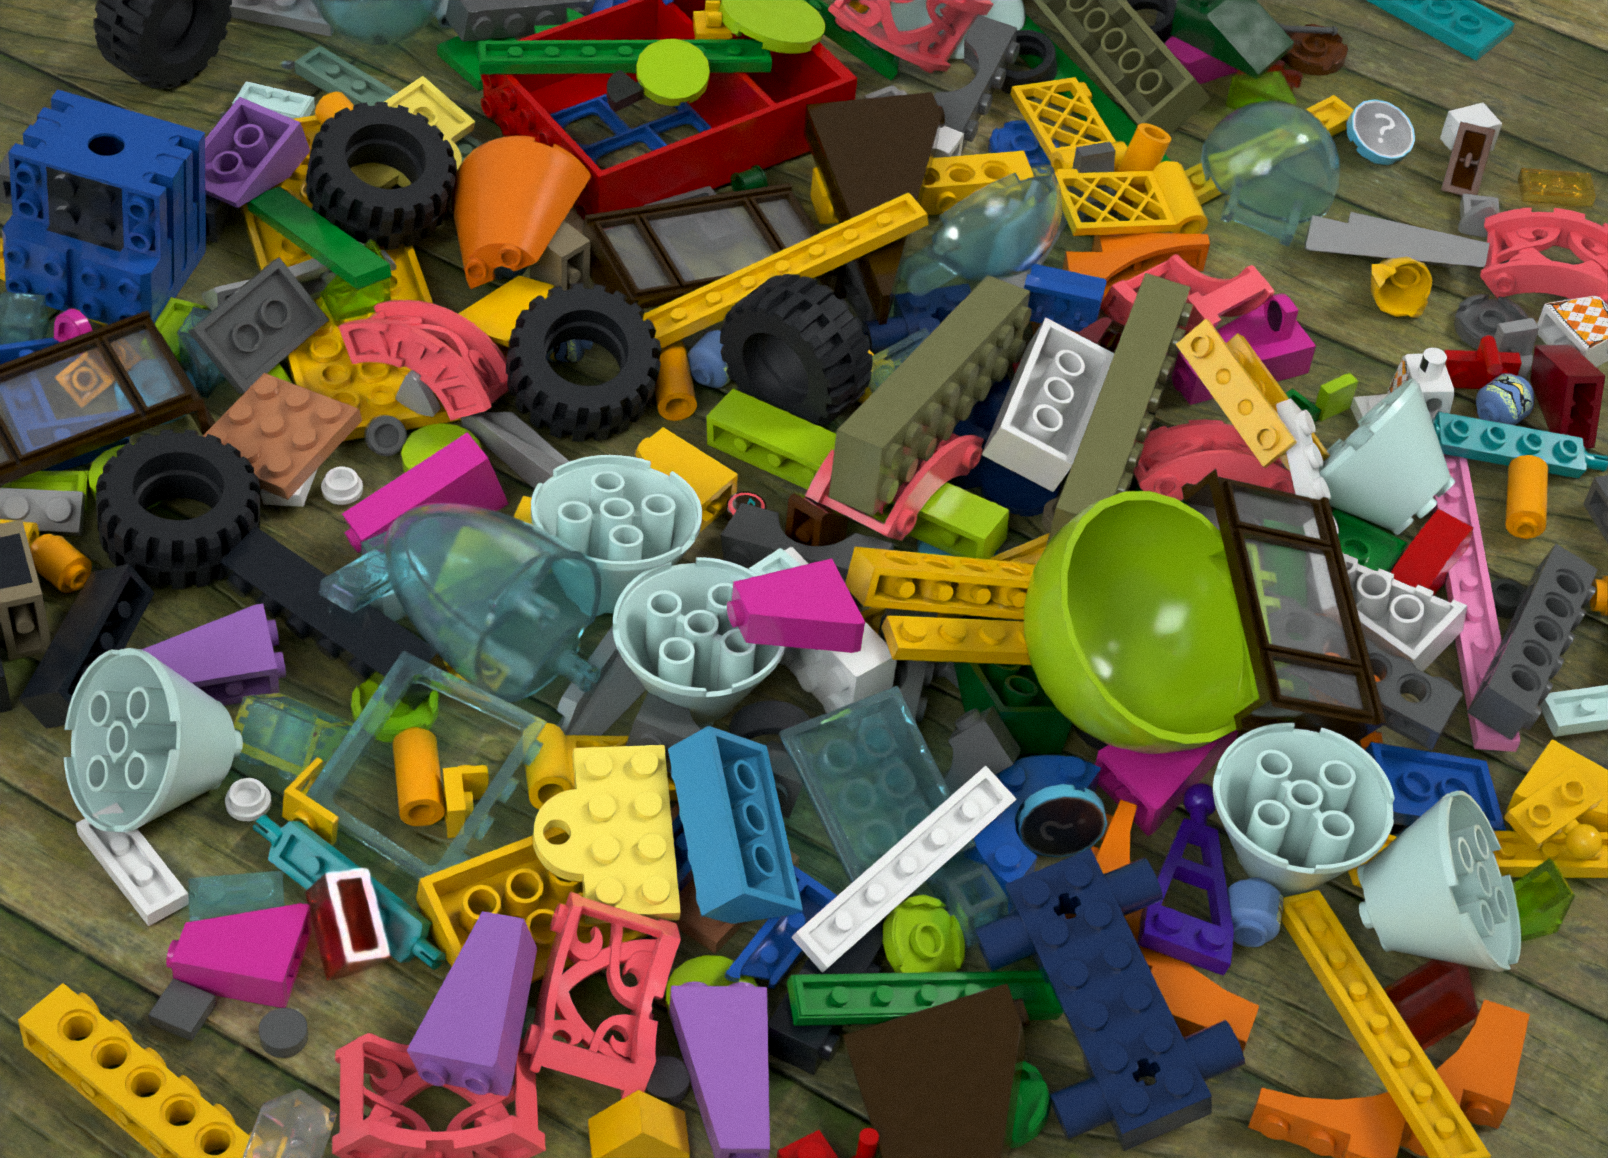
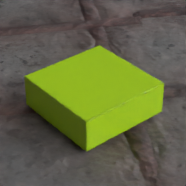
M1351 373L1344 374L1320 386L1315 403L1321 409L1320 421H1324L1351 407L1358 380Z

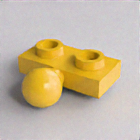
M1574 766L1565 770L1513 807L1504 817L1533 851L1562 831L1566 835L1565 843L1568 851L1576 858H1592L1600 851L1602 846V838L1599 831L1589 824H1579L1577 820L1597 807L1603 797Z

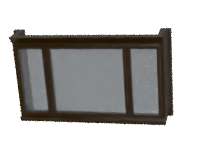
M787 183L585 215L582 235L590 240V278L593 283L606 286L605 292L613 295L615 291H619L627 296L626 303L630 306L633 303H637L644 310V308L660 306L817 235L819 232L791 191L792 185ZM843 264L813 278H818L822 285H827L834 290L833 295L838 299L846 298L847 292L843 287V280L847 264Z
M148 310L0 365V486L188 413L193 418L202 435L216 423L205 406L203 398H200L166 340L158 331Z
M1216 469L1195 485L1190 483L1184 484L1181 488L1185 502L1215 508L1259 694V699L1234 715L1237 732L1247 733L1256 728L1271 724L1295 723L1294 729L1318 733L1321 728L1331 730L1348 738L1362 748L1360 740L1385 725L1386 720L1329 499L1323 497L1318 500L1218 477Z

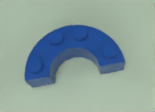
M1040 755L1016 760L1012 766L995 774L1016 800L964 846L963 854L964 861H967L971 873L970 880L975 889L999 913L1004 916L1012 913L1008 903L1005 884L1033 873L1038 856L1025 847L1018 836L1019 831L1016 818L1018 811L1021 813V810L1024 808L1025 800L1030 795L1046 787L1060 784L1074 785L1075 790L1085 792V788L1095 792L1101 772L1100 767L1075 756Z

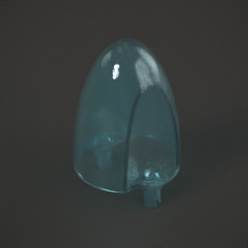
M423 504L400 514L389 526L384 539L383 557L388 580L396 599L425 641L451 668L483 695L501 703L519 701L540 691L560 674L578 686L583 692H588L593 688L591 684L585 681L586 678L597 684L601 674L600 669L577 655L581 647L580 637L585 628L594 622L601 598V576L592 558L537 526L492 509L468 504Z

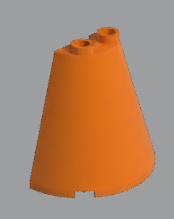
M509 136L497 138L480 145L462 161L456 172L451 205L465 277L470 289L494 280V269L503 266L515 272L537 263L590 179L591 174L575 156L556 144L550 147L535 142L534 137Z

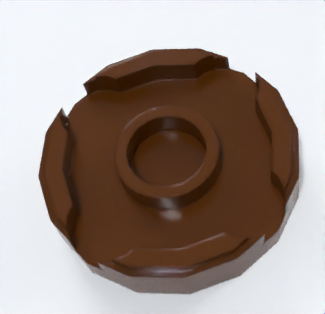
M1306 24V25H1305V26H1314V27H1324V26H1320V25H1316V24ZM1285 32L1294 42L1293 48L1281 58L1289 67L1309 75H1329L1337 72L1344 66L1348 47L1347 44L1344 46L1342 43L1343 38L1338 33L1332 36V34Z

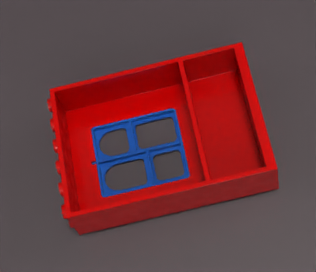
M629 0L516 41L695 40L693 11H705V1L712 0H674L668 5H665L662 0ZM743 33L741 36L732 34V39H753ZM819 42L812 46L811 51L805 53L786 54L770 51L772 58L771 72L710 73L706 91L696 101L691 103L689 101L681 102L680 106H674L678 112L633 129L629 128L608 105L607 82L614 73L480 74L483 82L481 107L486 117L491 118L500 127L505 137L527 136L534 137L535 142L550 147L556 144L575 156L591 174L590 179L572 206L585 220V215L640 207L707 186H711L714 189L731 182V175L735 172L740 173L751 169L753 165H758L765 169L810 151L804 136L806 105L855 100L858 78ZM625 73L638 83L636 73ZM588 115H596L615 135L596 143L585 145L576 143L564 129L569 123ZM683 124H691L700 132L669 145H666L658 136L662 132ZM636 142L646 144L651 152L601 170L596 165L597 160L601 156ZM615 227L604 228L603 230L605 232Z

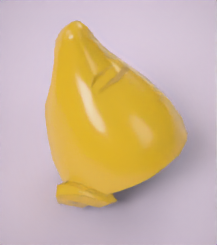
M1405 256L1384 258L1379 264H1372L1371 294L1380 310L1395 317L1410 316L1412 318H1419L1427 306V298L1432 287V276L1425 263Z

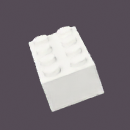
M1045 318L1025 349L982 455L1054 492L1072 467L1114 353Z
M793 547L784 550L799 564H808ZM865 622L861 651L848 653L786 647L779 663L786 665L797 677L801 687L805 691L811 692L823 704L830 718L838 720L850 732L857 728L865 702L882 700L891 696L897 660H892L887 643Z

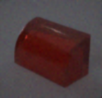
M368 867L324 873L305 892L307 903L310 905L311 919L327 981L363 972L381 964L390 957Z
M1432 959L1383 988L1422 1050L1427 1049L1474 1020L1479 1011L1468 967L1452 962Z

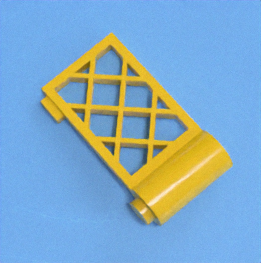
M1076 77L1012 86L1010 95L1049 158L1052 175L1056 173L1057 169L1073 168L1076 147L1111 142L1116 151L1114 171L1117 172L1128 147L1124 142H1116L1091 103L1092 93L1085 82L1079 83ZM1071 91L1074 98L1069 99L1056 93ZM1034 96L1043 101L1041 104L1027 100L1026 97ZM1049 103H1052L1066 110L1062 113L1047 106ZM1073 111L1086 116L1088 120L1085 122L1070 116ZM1042 116L1057 123L1053 127L1040 122L1039 117ZM1065 125L1080 132L1074 135L1061 130V127ZM1089 134L1100 138L1101 141L1093 142L1085 139L1084 136ZM1055 138L1070 144V146L1056 148L1052 141Z
M1161 162L1153 171L1078 173L1077 169H1057L1050 180L1073 236L1163 232L1201 234L1208 225V220L1183 166L1178 162ZM1144 184L1148 195L1142 194L1129 185ZM1097 185H1106L1117 191V194L1113 197L1097 188ZM1066 186H1074L1084 192V195L1080 198L1069 192ZM1124 195L1140 206L1135 210L1120 201V197ZM1091 196L1107 207L1102 211L1086 200ZM1146 208L1157 214L1160 220H1153L1141 212ZM1113 209L1130 220L1119 221L1109 215V212ZM1080 210L1097 221L1081 223L1077 212Z
M546 722L537 723L529 727L524 732L521 741L529 801L540 810L545 802L553 796L575 789L572 758L574 748L626 746L629 736L564 735L560 727ZM667 772L670 800L678 801L675 783L672 781L671 773Z

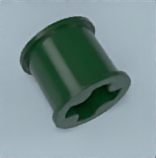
M753 165L751 169L740 173L735 172L731 175V186L734 192L768 187L767 177L758 165Z

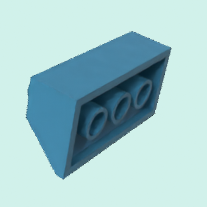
M707 726L668 748L671 776L677 792L680 807L679 816L684 827L688 847L687 856L692 867L696 887V901L700 908L701 916L735 924L793 915L803 911L767 746Z

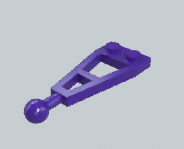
M1196 783L1185 791L1183 797V804L1186 811L1190 814V820L1184 818L1179 826L1157 875V879L1162 890L1163 899L1172 878L1207 890L1212 923L1162 906V901L1143 908L1137 944L1224 976L1231 965L1234 929L1218 830L1207 826L1208 816L1216 810L1213 787L1205 783ZM1187 842L1201 847L1203 865L1181 857Z

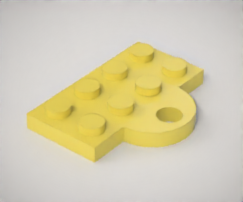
M424 76L384 101L388 102L389 107L398 108V105L408 107V112L414 115L420 113L429 120L428 124L431 127L436 125L444 134L443 141L448 140L454 151L453 157L456 160L457 169L462 163V156L455 143L473 131L475 120ZM365 163L350 168L359 179L374 187L390 189L395 184L401 187L412 184L403 173L388 165Z
M665 745L574 748L572 758L575 789L561 792L550 798L541 807L535 819L533 847L538 859L546 869L556 876L571 881H582L584 898L655 920H659V918L667 921L679 920L681 910ZM558 827L568 833L569 840L563 844L555 845L549 843L543 834L550 828ZM585 915L586 924L610 923Z

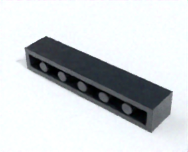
M256 526L220 561L229 576L226 583L236 594L242 598L250 595L256 600V604H263L267 616L275 619L277 615L286 621V626L302 640L310 637L316 642L317 648L332 661L340 658L347 663L346 667L357 679L364 683L370 679L378 685L379 692L395 705L401 701L409 705L412 710H415L449 673L439 651Z

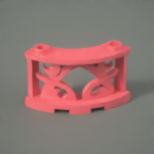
M835 0L828 8V11L836 17L835 22L842 29L848 32L854 30L891 54L918 65L928 73H933L934 70L947 72L951 66L947 62L974 23L978 14L987 15L994 4L990 0H926V9L933 22L909 31H898L892 17L890 1L909 3L914 0H859L861 5L869 7L868 12L865 14L858 13L848 4L851 0ZM941 3L947 4L944 8L940 9L943 15L940 17L935 12V8ZM881 21L884 29L877 26L876 24H878ZM936 42L932 48L929 47L930 44Z
M1532 207L1497 213L1485 218L1484 228L1488 232L1487 243L1490 244L1486 265L1481 270L1480 277L1496 298L1521 293H1548L1568 299L1597 296L1608 305L1607 223L1601 226L1586 220L1583 213L1554 208V212H1531ZM1552 246H1559L1570 249L1584 263L1572 265L1551 261L1540 252Z
M1175 254L1169 260L1127 281L1121 280L1113 284L1102 301L1100 308L1110 319L1126 325L1145 273L1189 286L1191 288L1186 303L1192 304L1193 308L1187 326H1179V328L1186 330L1185 337L1205 319H1208L1216 328L1221 321L1219 316H1240L1257 309L1273 296L1274 289L1253 265L1246 267L1236 277L1217 279L1198 272L1189 266L1179 255Z
M416 300L385 301L374 306L376 313L367 319L349 321L338 326L352 364L380 362L399 368L405 366L421 375L420 380L439 398L447 411L450 421L487 411L492 407L491 403L509 391L507 386L508 375L506 374L507 359L501 350L474 323L447 308Z
M1208 419L1189 420L1188 424L1176 425L1170 428L1162 426L1150 431L1144 443L1138 441V443L1144 444L1138 466L1135 467L1133 473L1143 491L1155 492L1181 501L1184 499L1181 488L1184 484L1190 483L1195 485L1216 469L1218 477L1295 494L1291 471L1282 465V461L1278 458L1267 468H1264L1233 425L1224 424L1223 421Z
M952 433L947 441L942 440L935 448L932 457L928 461H923L917 467L911 481H905L898 488L892 502L896 503L885 523L865 514V512L829 498L834 450L830 451L820 466L805 496L888 538L902 541L905 535L909 534L914 528L917 514L928 499L947 481L957 476H967L970 470L977 466L982 456L981 446L984 439L976 435L960 437ZM885 502V503L883 504V506L879 509V512H880V514H882V515H883L884 505L887 504L886 502Z
M570 892L566 904L558 903L552 917L550 931L556 932L543 976L533 1024L529 1025L525 1034L522 1052L529 1054V1071L539 1073L541 1066L567 1073L620 1089L621 1099L637 1090L645 1092L656 1063L655 1046L658 1021L653 1020L652 1002L653 998L663 999L670 970L681 941L677 923L661 918L659 920L648 918ZM582 914L611 923L609 947L602 949V934L596 926L590 931L591 941L589 943H582L578 940L577 928ZM623 927L652 935V939L622 942ZM566 957H568L575 965L563 973ZM625 963L622 969V978L625 974L632 973L637 978L636 986L627 987L623 984L620 977V964ZM607 968V983L612 995L623 1006L631 1009L630 1015L612 1016L604 1020L596 1031L593 1032L577 1012L569 991L584 979ZM555 1009L558 1015L560 1016L561 1020H554ZM616 1030L623 1035L624 1042L617 1041L614 1035L607 1042L603 1040V1037L608 1031ZM553 1036L563 1037L567 1043L554 1040ZM581 1042L587 1049L577 1046Z
M367 1033L335 1051V1061L340 1063V1133L332 1136V1154L340 1158H530L546 1151L545 1133L538 1130L536 1073L529 1071V1054L522 1052L524 1040L520 1039L514 1072V1085L508 1096L494 1095L492 1093L478 1095L463 1087L443 1085V1087L460 1095L472 1104V1106L457 1114L448 1125L447 1130L443 1132H432L426 1121L419 1114L403 1106L414 1096L433 1086L418 1075V1071L407 1052L409 1045L392 1042ZM364 1073L370 1074V1085L377 1094L363 1086ZM514 1100L516 1117L510 1116L505 1108ZM363 1103L372 1109L369 1117L364 1120ZM474 1121V1128L462 1130L464 1126ZM402 1122L412 1127L413 1130L402 1128Z

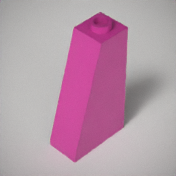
M1264 304L1217 329L1225 343L1237 333L1244 336L1276 382L1309 372L1316 345L1297 320L1291 338L1278 341L1266 322ZM1179 351L1175 368L1172 371V382L1175 389L1182 393L1190 405L1214 399L1184 355Z
M467 432L342 513L350 528L344 534L357 553L365 550L375 563L466 524L467 520L474 521L500 510L509 503L488 457Z
M1237 729L1203 747L1190 751L1146 754L1108 745L1098 751L1095 765L1101 768L1098 785L1117 804H1119L1121 799L1137 805L1133 821L1147 836H1150L1156 832L1183 801L1185 791L1191 785L1198 783L1223 755L1225 750L1236 740Z

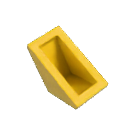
M640 1090L633 1092L588 1119L591 1158H690L685 1111Z

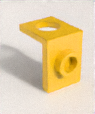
M317 757L284 790L282 817L288 821L302 822L333 846L337 840L339 817L309 798L321 786L323 760ZM309 780L307 786H306V787L304 788V790L301 792L303 786H304L305 783Z

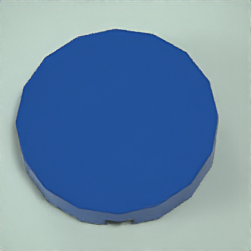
M1026 120L1010 121L1004 123L1003 128L999 130L996 128L992 131L988 146L989 153L1024 151L1034 175L1048 172L1051 169L1049 158ZM1054 138L1052 142L1056 148H1059V141Z

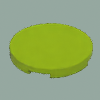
M721 0L718 12H722V22L736 36H741L743 33L750 38L762 42V49L786 54H799L811 51L812 46L822 40L825 31V22L822 16L804 0Z

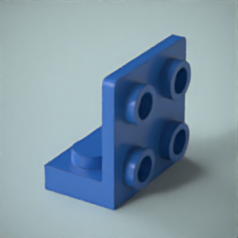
M1033 264L1030 275L1027 274L1024 289L1030 291L1028 308H1031L1032 312L1029 321L1042 323L1045 318H1048L1069 330L1080 332L1098 319L1106 287V279Z

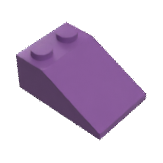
M239 97L205 138L206 194L239 208L288 179L310 152L301 123Z

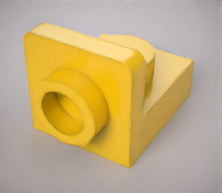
M460 765L443 768V799L447 838L465 837L466 819L474 818L473 800L488 798L489 773L486 765Z

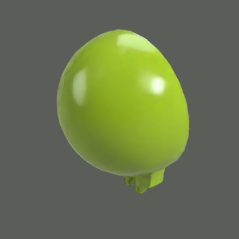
M1124 491L1089 505L1052 537L1030 577L1024 604V638L1032 668L1042 689L1055 707L1077 728L1096 739L1114 747L1146 754L1190 751L1203 747L1235 731L1237 728L1234 715L1259 699V694L1220 530L1203 514L1176 498L1151 491ZM1245 543L1269 644H1271L1266 614L1277 612L1280 609L1278 598L1264 597L1262 589L1273 587L1276 584L1275 574L1259 570L1256 544ZM1274 661L1276 671L1289 666L1288 663ZM1278 680L1281 695H1288L1293 692L1292 682Z

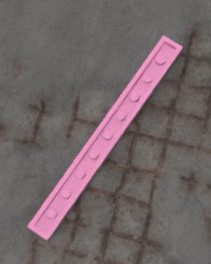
M1443 454L1449 473L1456 482L1440 497L1433 496L1438 503L1432 509V512L1434 514L1437 509H1440L1474 527L1468 549L1449 570L1445 581L1448 602L1451 603L1454 599L1467 605L1463 631L1455 638L1468 711L1501 642V635L1467 458ZM1468 713L1474 749L1517 751L1521 742L1519 731L1510 740Z

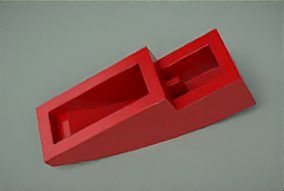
M1437 509L1391 571L1394 574V579L1414 588L1417 585L1434 591V596L1445 584L1449 570L1468 549L1474 527Z

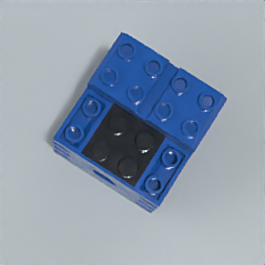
M57 90L51 97V109L43 107L37 115V121L34 125H29L23 133V145L15 143L8 152L13 215L2 228L6 289L11 296L61 311L74 308L80 310L86 318L108 325L147 310L152 321L155 323L170 298H176L206 253L205 132ZM144 330L137 332L139 334H145Z

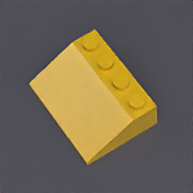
M558 827L550 828L543 834L549 843L555 845L563 844L569 840L568 833ZM532 835L420 878L416 902L422 915L432 922L429 930L441 952L446 954L445 958L451 967L482 911L524 918L537 946L531 983L543 979L556 935V932L550 931V925L558 903L565 905L570 892L580 894L583 897L582 881L563 879L546 869L535 853ZM582 914L577 928L578 940L582 943H589L591 941L590 931L596 926L602 934V949L609 947L611 923L586 924L585 915ZM623 927L622 942L639 940L648 934ZM566 957L563 970L575 965L568 957Z

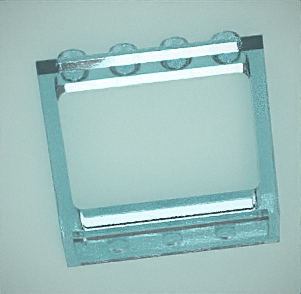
M403 651L312 784L306 796L339 817L338 829L419 881L420 878L470 859V856L463 852L472 838L481 842L495 821V818L488 814L497 800L506 804L520 782L513 776L523 762L530 767L539 754L544 743L537 739L544 730L547 721ZM418 683L520 730L522 734L442 859L436 865H427L333 802L408 689Z

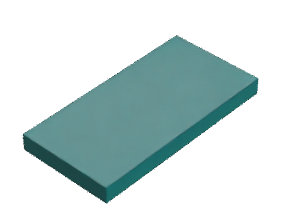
M1366 0L1476 61L1510 35L1515 25L1511 20L1473 0Z

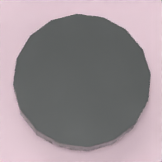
M1479 294L1468 297L1460 303L1454 319L1456 333L1465 343L1474 349H1478L1482 337L1486 335L1495 336L1499 323L1527 319L1528 315L1519 305L1507 298L1499 296L1498 300L1488 299L1490 294Z

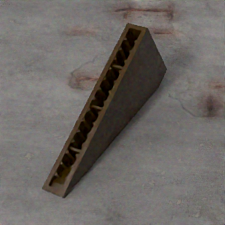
M932 92L806 105L804 136L839 224L908 192L921 205L938 145L939 131L945 125L943 107L937 105ZM912 233L854 259L879 325L887 324Z
M1007 983L843 1035L871 1127L879 1134L878 1148L881 1158H1009L1026 1049L1023 1028L1030 1026V1021L1022 998L1013 1000Z

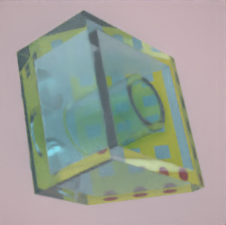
M283 693L244 696L234 723V729L241 733L243 740L239 758L256 766H265L267 763L280 769L278 774L291 781H294L317 757L323 760V776L353 735L357 726L356 723Z

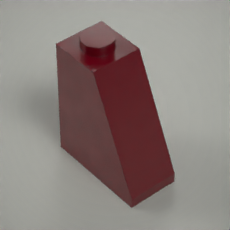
M1535 345L1530 382L1549 432L1583 438L1585 448H1595L1605 375L1572 345Z

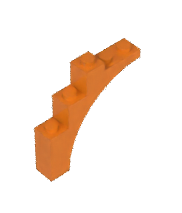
M1137 233L1094 235L1092 252L1066 251L1062 270L1106 279L1103 301L1113 284L1121 280L1127 281L1169 260L1175 254L1179 255L1189 266L1198 272L1204 271L1210 241L1208 234ZM1031 321L1034 336L1042 323Z
M1121 799L1114 816L1105 814L1107 826L1103 836L1100 838L1103 840L1101 847L1092 846L1091 848L1103 874L1130 863V831L1137 805ZM1143 909L1124 916L1136 942H1138L1140 918ZM1070 913L1065 914L1066 919H1071L1076 916L1075 914ZM1138 945L1182 1036H1188L1226 1020L1233 1029L1243 1052L1259 1005L1223 989L1195 970L1187 962Z
M1484 999L1469 1035L1460 1048L1439 1066L1436 1071L1470 1122L1498 1129L1511 1104L1530 1014ZM1261 1088L1248 1128L1259 1131L1268 1138L1285 1140L1303 1146L1321 1156H1332L1335 1158H1397L1399 1146L1408 1148L1417 1155L1428 1156L1389 1092L1370 1097L1334 1100L1298 1097Z

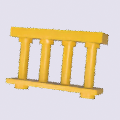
M1208 319L1203 320L1182 338L1176 346L1261 465L1267 468L1279 458L1290 471L1286 451L1293 447L1297 441L1278 416L1276 404L1289 398L1244 336L1237 333L1225 343ZM1311 433L1313 443L1316 444L1321 453L1322 460L1325 461L1330 457V454L1317 436Z

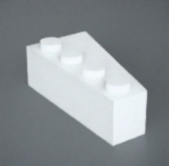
M1305 551L1306 610L1314 614H1323L1319 604L1309 554ZM1343 553L1364 637L1375 643L1380 650L1394 657L1400 656L1408 659L1417 669L1423 672L1463 631L1467 605L1454 599L1451 603L1433 596L1434 591L1420 585H1417L1416 588L1395 580L1394 574L1380 568L1378 571H1374L1358 564V559Z

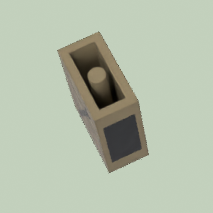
M22 519L0 524V627L9 661L46 653L51 644L42 591Z

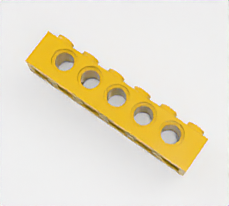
M1024 151L934 158L920 206L927 215L1010 208L1012 199L1028 202L1035 177ZM815 167L813 168L810 196L819 224L839 223L819 171Z
M854 547L845 584L852 595L866 607L1024 620L1025 599L1030 577L1036 564Z
M62 983L18 1019L24 1047L155 1157L270 1158L271 1151L259 1135L254 1132L247 1134L236 1125L233 1116L225 1107L218 1103L212 1106L201 1097L199 1089L188 1077L181 1075L178 1078L167 1069L163 1058L154 1049L147 1047L144 1050L133 1041L131 1033L121 1022L115 1019L110 1022L100 1014L97 1005L87 994L80 992L77 995ZM80 1037H87L80 1041H73ZM112 1065H121L114 1069H106ZM149 1092L155 1093L154 1095H152V1096H150V1097H140L141 1095H143V1094H145V1093H149ZM180 1121H191L183 1126L174 1125ZM217 1149L226 1150L224 1153L219 1155L208 1154L211 1151Z

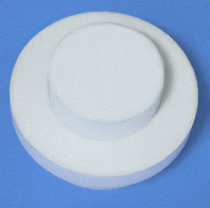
M336 467L331 469L323 479L321 484L322 495L333 504H350L358 500L362 495L363 483L353 469Z
M240 779L232 784L226 794V810L230 816L240 821L257 820L260 816L265 815L271 807L270 792L257 779Z

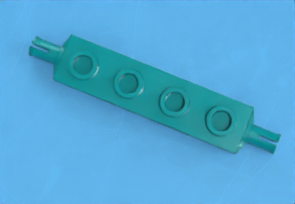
M1438 412L1432 419L1442 452L1446 455L1509 466L1513 459L1519 456L1532 455L1546 462L1548 473L1573 478H1580L1586 471V468L1604 472L1608 467V456L1587 453L1583 445V438L1444 412Z
M262 815L256 820L258 824L253 825V830L271 843L268 857L271 863L399 963L410 962L413 957L417 956L432 970L441 966L443 962L440 960H445L446 954L426 940L432 922L302 822L289 821L281 828L267 815Z

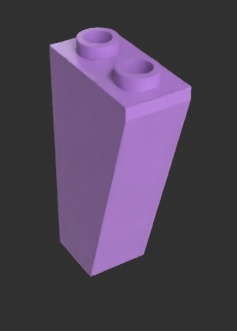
M263 604L250 606L142 649L216 701H220L223 706L280 696L278 679L286 677L282 652L274 653L273 646L279 645L275 619L267 621Z
M481 912L407 1048V1052L418 1071V1075L427 1083L434 1086L448 1084L463 1087L478 1095L492 1093L508 1096L512 1088L537 953V946L524 918Z
M696 981L686 982L681 986H671L669 1016L684 1063L690 1075V1082L714 1158H768L770 1151L767 987H755L747 982H737L729 986H707L705 983Z

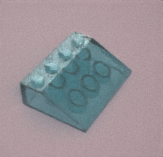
M898 686L779 732L784 747L851 884L952 796ZM974 839L968 842L938 870L960 862L977 846Z

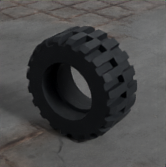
M97 0L95 7L97 18L93 19V28L95 33H97L95 39L102 56L107 62L145 86L154 89L180 86V82L186 83L192 80L196 72H202L208 66V60L211 57H215L218 53L219 48L217 47L221 40H225L228 32L226 29L227 23L231 22L232 12L229 6L232 5V0Z
M367 102L354 105L351 111L348 107L336 112L334 118L327 119L321 125L320 132L315 135L312 143L306 175V193L308 200L313 204L312 210L356 241L364 243L373 249H376V246H385V250L398 249L399 244L409 247L419 243L420 237L422 239L428 238L435 232L436 227L442 224L456 181L457 163L453 157L454 151L448 140L443 141L444 134L436 125L431 127L428 124L429 120L420 113L414 115L408 112V107L398 105V108L389 107L388 102H376L375 106H368ZM365 163L388 165L403 173L412 184L399 189L374 187L359 179L350 168Z
M795 274L776 275L762 283L727 312L720 333V343L723 344L721 356L722 360L727 362L728 368L726 372L730 380H734L737 384L738 391L824 428L859 400L865 393V389L869 386L873 359L872 354L868 353L870 349L868 336L863 335L861 331L862 323L857 316L854 317L848 310L850 306L844 299L839 300L834 296V290L827 285L819 286L817 285V280L805 276L800 278V275Z
M572 283L569 290L563 291L561 286L549 289L546 299L542 295H538L529 302V309L521 311L516 319L515 328L511 331L506 361L507 386L510 395L516 396L515 405L522 414L531 413L530 423L538 429H541L544 425L551 428L549 435L560 439L562 434H568L573 436L572 441L584 442L585 436H593L595 441L607 439L611 430L617 435L628 429L630 421L637 422L644 414L645 406L650 404L661 365L659 361L661 346L660 341L655 338L656 329L651 320L643 321L645 311L637 303H633L630 306L626 303V295L619 291H615L614 295L605 292L606 286L594 284L593 289L583 288V283ZM572 339L591 341L601 345L613 355L620 367V373L610 381L600 385H576L564 380L553 371L547 362L546 354L558 344Z
M173 429L161 430L160 435L153 437L149 433L138 437L136 444L127 443L117 451V457L112 456L103 466V473L98 477L96 484L99 540L103 550L109 554L111 562L116 567L130 564L141 578L147 579L148 585L161 588L162 584L172 585L173 590H183L185 585L196 584V587L199 588L209 585L210 580L213 578H217L220 581L228 575L220 561L255 526L260 529V484L258 477L254 474V467L244 456L241 457V452L231 444L222 445L220 438L211 434H207L206 437L199 436L197 431L185 429L184 433H173ZM171 498L194 499L212 508L209 512L188 520L163 519L146 511L151 505Z

